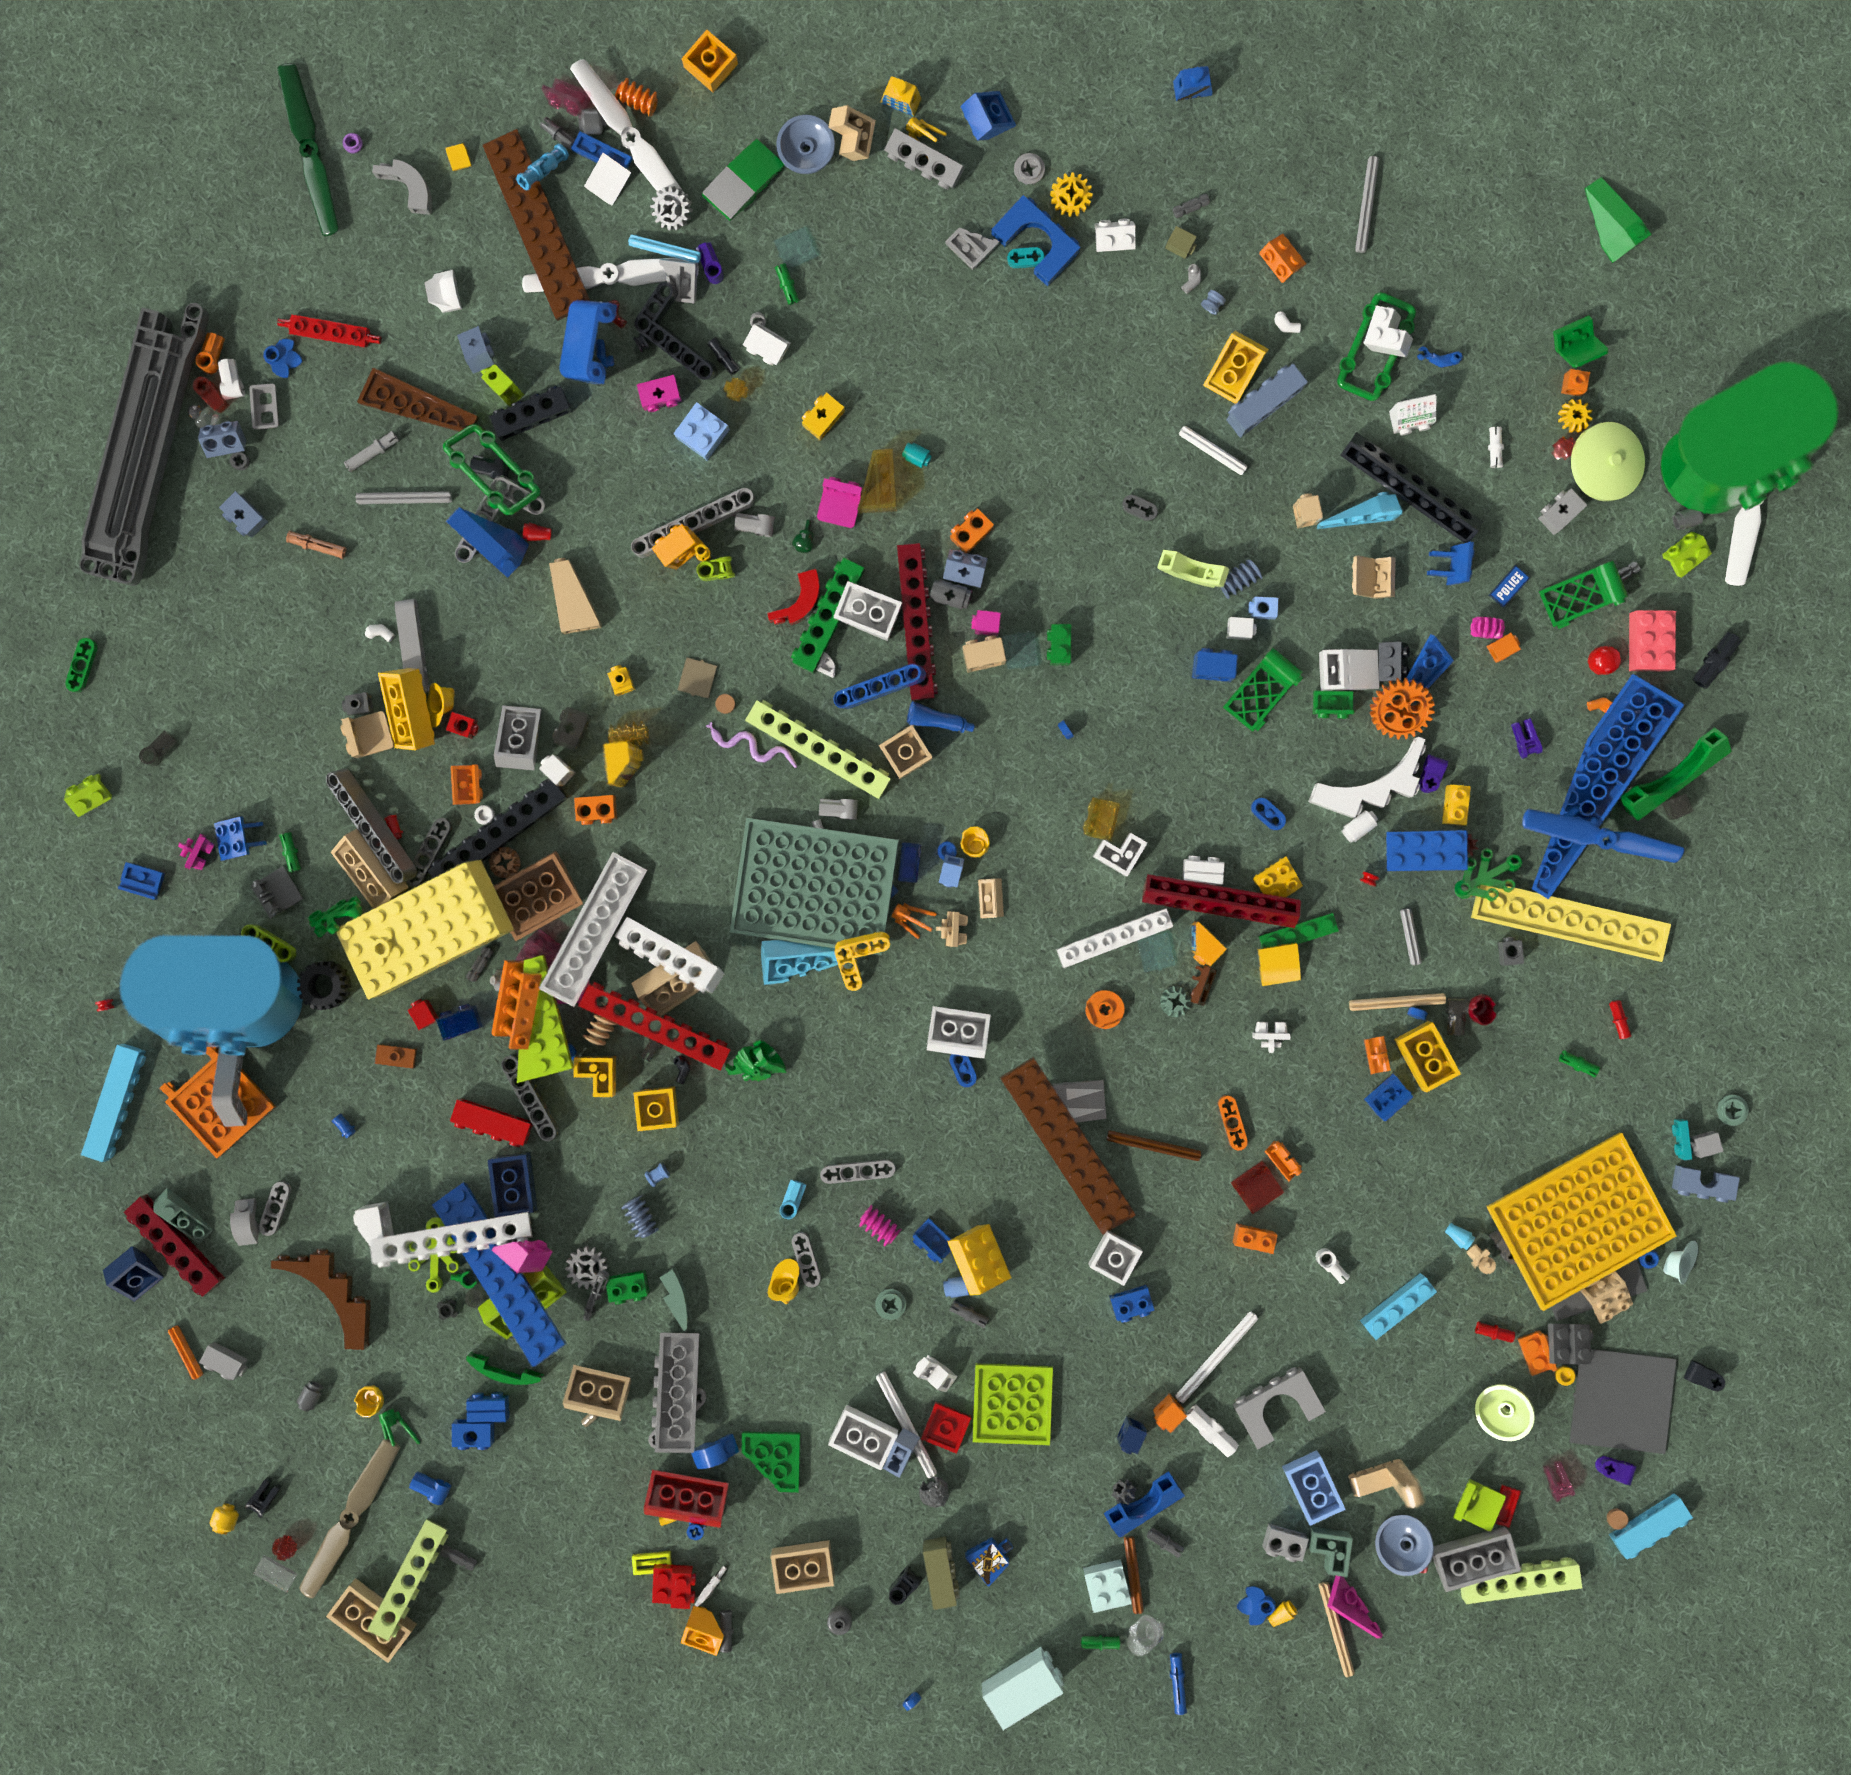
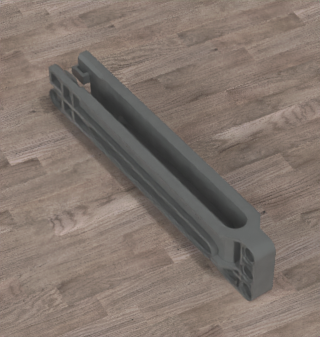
M191 303L185 309L180 330L181 337L169 334L172 321L169 318H166V316L158 311L141 308L81 539L82 556L80 569L86 574L130 586L138 585L142 579L147 560L149 529L194 359L203 343L209 321L208 311L197 303ZM200 310V315L194 318L195 312ZM195 329V334L189 336L190 331ZM136 553L137 558L132 562L131 557ZM94 562L95 567L90 571V564ZM113 567V573L108 575L109 568ZM132 572L131 579L127 580V574Z

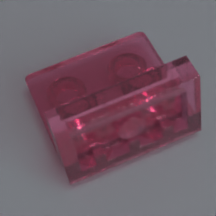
M555 78L552 88L542 85L541 88L550 106L556 109L562 107L573 116L581 114L582 110L587 108L590 102V97L585 90Z
M538 929L527 939L515 961L524 962V960L545 955L549 970L562 945Z

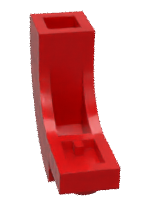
M816 569L797 574L801 587L798 600L789 608L767 613L770 623L774 622V625L785 623V619H789V623L792 626L803 621L812 613L820 595V582Z

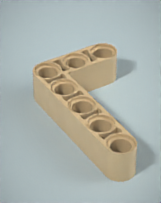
M1400 1459L1393 1460V1463L1389 1461L1374 1466V1469L1371 1467L1356 1472V1475L1352 1473L1348 1476L1355 1497L1371 1494L1393 1486L1408 1507L1419 1506L1425 1502L1419 1481Z

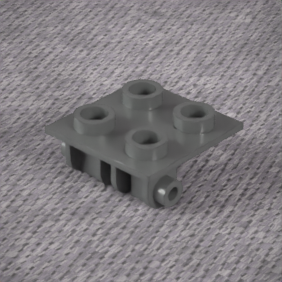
M284 866L261 880H255L251 885L270 919L303 899Z

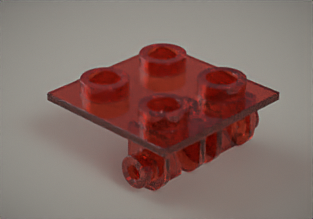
M1263 1161L1230 1182L1252 1214L1284 1193Z

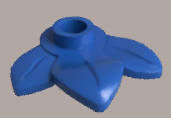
M289 339L279 340L275 346L267 347L263 354L264 360L271 365L272 371L282 378L289 377V368H295L302 363L301 357L292 351L294 341ZM272 353L277 354L275 359H271Z
M1249 1586L1246 1587L1247 1597L1239 1601L1237 1609L1246 1615H1250V1625H1260L1265 1621L1266 1616L1271 1615L1275 1611L1276 1603L1272 1597L1266 1596L1262 1589ZM1268 1602L1269 1607L1263 1608V1603Z

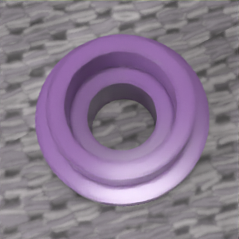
M350 133L344 137L343 146L347 152L357 153L362 149L363 142L359 135ZM356 141V145L351 147L350 143Z

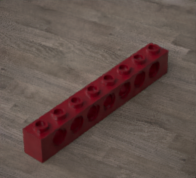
M920 543L897 545L908 665H917V657L924 656L927 662L922 667L925 669L926 676L929 679L926 685L918 683L910 686L911 701L932 700L934 695L938 694L937 683H933L932 675H936L935 664H931V656H934L933 644L929 645V637H933L932 625L927 623V618H930L931 614L930 606H926L925 599L929 598L928 587H924L923 580L927 579L926 567L922 568V560H925V549L920 547ZM914 560L918 563V566L915 569H909L907 563ZM913 579L918 580L920 583L916 589L909 587V582ZM913 599H919L922 602L918 608H913L910 603ZM915 618H921L923 625L915 627L912 621ZM917 637H922L925 643L923 646L918 647L914 644V640ZM917 669L912 671L913 679L917 678L919 674Z
M1147 874L1142 895L1143 903L1295 928L1300 918L1301 900Z

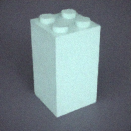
M1039 1647L982 1683L983 1698L1003 1730L1063 1694L1062 1686L1064 1683L1062 1681V1673L1058 1667H1053L1051 1655L1048 1651L1044 1652L1042 1647Z

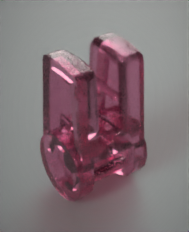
M1561 1461L1554 1462L1559 1482H1556L1554 1472L1548 1465L1542 1466L1550 1491L1556 1502L1569 1495L1571 1497L1575 1496V1491Z

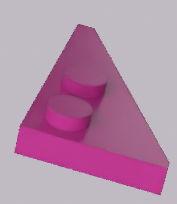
M1335 1576L1327 1607L1375 1638H1382L1383 1634L1376 1622L1371 1621L1367 1614L1369 1611L1361 1598L1358 1597L1354 1587H1350L1343 1576Z

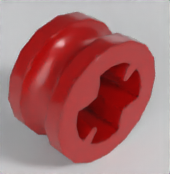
M1367 872L1362 873L1364 876L1359 881L1374 887L1377 886L1376 881L1379 880V877Z
M113 999L95 1002L98 1005L97 1012L114 1009L115 1006L112 1005Z

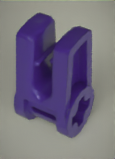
M1531 718L1523 721L1527 740L1524 737L1520 723L1511 724L1517 742V749L1522 759L1527 758V755L1533 753H1542V745L1537 737Z

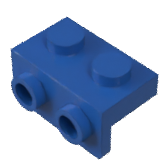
M1392 1074L1364 1100L1383 1121H1387L1401 1107L1406 1105L1413 1098V1095Z
M930 1218L913 1233L915 1245L920 1249H926L929 1252L927 1256L933 1262L938 1261L941 1264L943 1259L951 1252L948 1244L951 1238Z

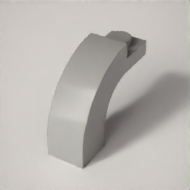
M393 159L392 166L386 163H380V166L373 165L372 173L377 179L396 180L407 185L409 190L408 209L412 213L431 215V192L427 183L415 168Z

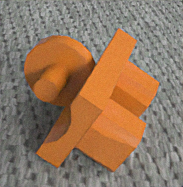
M1384 1036L1364 1039L1370 1074L1391 1071Z

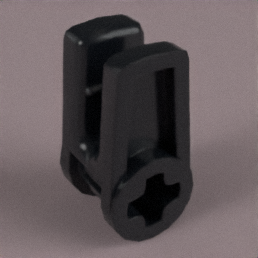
M270 1477L263 1481L256 1493L253 1494L245 1505L247 1510L251 1509L257 1513V1517L260 1519L267 1512L272 1501L282 1488L280 1484L275 1485L270 1490L268 1496L263 1498L264 1492L272 1482Z

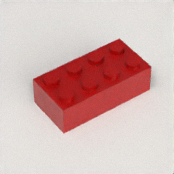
M652 1470L644 1505V1514L721 1528L729 1483Z

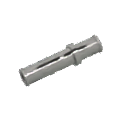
M390 431V433L379 440L375 439L373 444L347 461H344L346 468L353 472V470L379 453H385L387 448L399 442L398 437L394 435L393 431Z

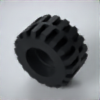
M332 961L315 962L312 965L306 966L305 971L300 973L302 977L297 980V983H300V987H297V991H301L300 999H304L303 1003L311 1005L310 1008L327 1010L340 1006V1003H344L347 1000L345 997L350 994L348 988H351V984H348V980H351V978L346 976L347 970L342 969V965L334 964ZM321 974L329 976L333 983L332 992L327 997L321 996L315 987L316 980Z

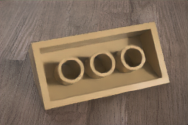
M358 829L344 835L331 851V854L373 909L401 896L409 888L406 882L395 883Z
M697 941L684 948L712 964ZM686 962L681 965V968L686 965ZM662 965L655 967L631 983L640 1001L646 1007L648 1006L658 1011L657 1015L659 1016L664 1015L699 992L694 987V983L690 982L687 984L679 979L680 975L676 973L674 975L669 974ZM699 971L696 974V977L699 976L702 971Z

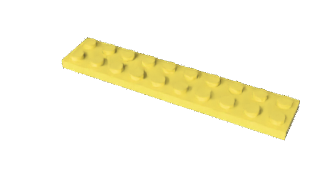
M1486 885L1478 886L1479 889H1483L1486 891H1488L1490 888H1494ZM1495 888L1499 895L1497 900L1493 902L1478 896L1475 898L1471 918L1650 960L1663 961L1671 924L1552 896L1548 900L1539 893L1514 888L1509 893L1503 889ZM1489 893L1491 897L1496 896L1494 893Z

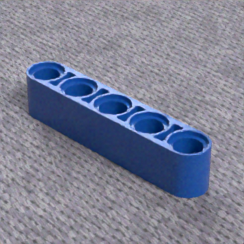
M907 665L836 692L833 698L834 704L844 709L856 707L921 683L926 677V671L922 666ZM917 669L919 674L917 678L913 679L912 671ZM899 675L901 681L898 685H895L894 678ZM879 682H882L883 688L878 692L876 686ZM863 688L865 696L860 698L859 691ZM846 695L848 700L847 703L843 705L841 700L842 697Z

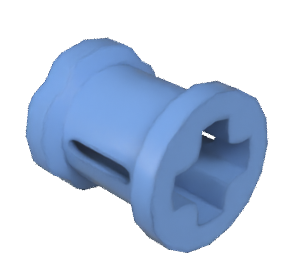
M661 1162L657 1168L650 1172H645V1177L650 1185L655 1187L656 1183L662 1179H668L670 1174Z

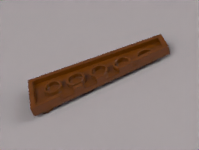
M372 368L357 403L363 406L457 432L471 424H476L479 419L478 416L375 368Z

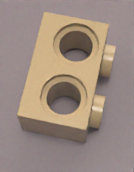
M1302 495L1293 505L1297 529L1316 525L1323 519L1318 495Z

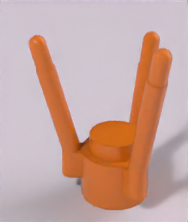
M898 903L891 916L896 919V923L900 924L917 939L920 936L904 923L907 920L928 931H932L931 927L911 917V912L908 910L937 916L935 912L912 907L906 903L904 905Z

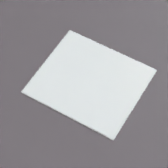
M603 153L584 187L608 204L613 205L631 172Z

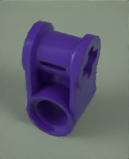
M1430 754L1427 756L1418 783L1420 784L1419 789L1423 793H1431L1439 788L1442 777L1447 769L1448 761ZM1430 780V784L1433 786L1428 788L1426 781Z
M1601 1456L1595 1462L1597 1471L1607 1478L1626 1485L1632 1484L1637 1466L1607 1456Z

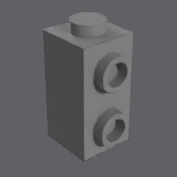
M213 1342L207 1346L199 1363L203 1364L204 1368L209 1371L220 1373L221 1377L226 1380H235L239 1376L242 1377L247 1370L245 1364L248 1359Z

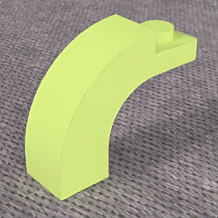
M1163 550L1157 567L1172 576L1212 588L1215 586L1224 587L1229 568L1225 566L1202 563L1188 558L1179 552Z

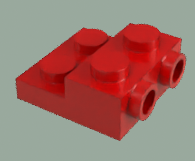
M654 1564L652 1603L671 1604V1608L690 1609L691 1603H695V1591H692V1586H695L696 1574H693V1566Z

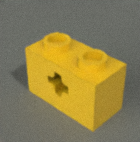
M827 392L824 396L820 395L814 403L816 406L811 411L808 410L802 417L803 427L820 441L845 412V408ZM825 412L826 418L821 417L819 419L818 413L823 414Z
M1446 785L1442 824L1467 825L1471 786Z

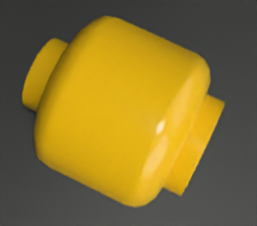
M224 1503L223 1506H218L214 1509L210 1520V1526L213 1528L212 1531L225 1535L234 1530L239 1517V1513L234 1509V1505Z

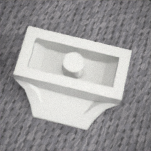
M453 270L434 274L433 278L425 282L429 303L439 307L443 313L462 309Z

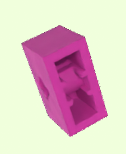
M674 375L637 384L644 411L655 412L659 410V407L666 405L668 408L678 405V402H682ZM659 391L662 392V398L657 397Z
M977 610V615H973L971 629H975V634L998 637L1001 613Z

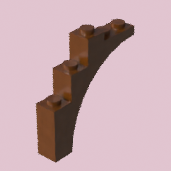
M322 1248L310 1254V1259L307 1255H300L297 1258H290V1255H278V1258L271 1260L272 1269L286 1270L300 1275L316 1285L327 1296L340 1318L344 1333L345 1349L365 1350L369 1346L371 1300H365L363 1296H356L352 1299L353 1276H347V1273L338 1272L334 1275V1252H328L329 1249Z

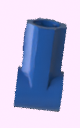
M417 1471L409 1488L427 1496L431 1503L443 1505L451 1485L447 1482L444 1483L441 1479L434 1480Z

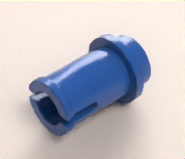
M339 1114L332 1120V1123L342 1132V1137L348 1139L356 1132L355 1126H351L342 1114Z

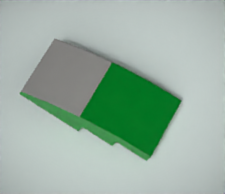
M755 139L703 191L702 196L731 221L756 199L757 194L770 184L771 179L781 172L785 165L758 139Z

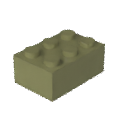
M946 1537L923 1541V1555L934 1610L957 1606V1599L960 1598L958 1580H954L956 1579L955 1562L951 1561L953 1560L951 1542H947Z

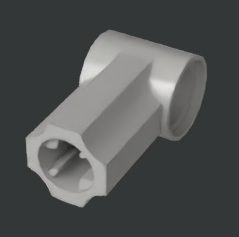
M737 513L735 530L755 533L758 536L772 537L775 517L763 514L755 516Z
M820 799L819 816L857 820L858 800Z

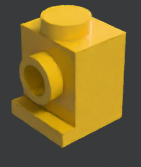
M617 665L611 668L610 673H607L616 696L636 690L627 667L622 668V665ZM618 676L623 677L622 682H617L616 679Z

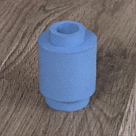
M962 1276L949 1278L948 1281L943 1282L946 1297L954 1298L969 1295Z

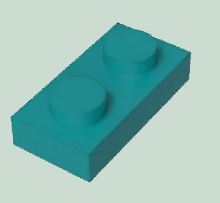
M1675 1119L1674 1125H1672V1133L1676 1136L1677 1142L1674 1145L1675 1154L1680 1159L1691 1160L1692 1152L1688 1121Z

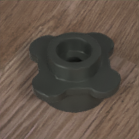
M450 1299L447 1302H438L437 1308L441 1320L457 1317L458 1311L455 1309V1300Z

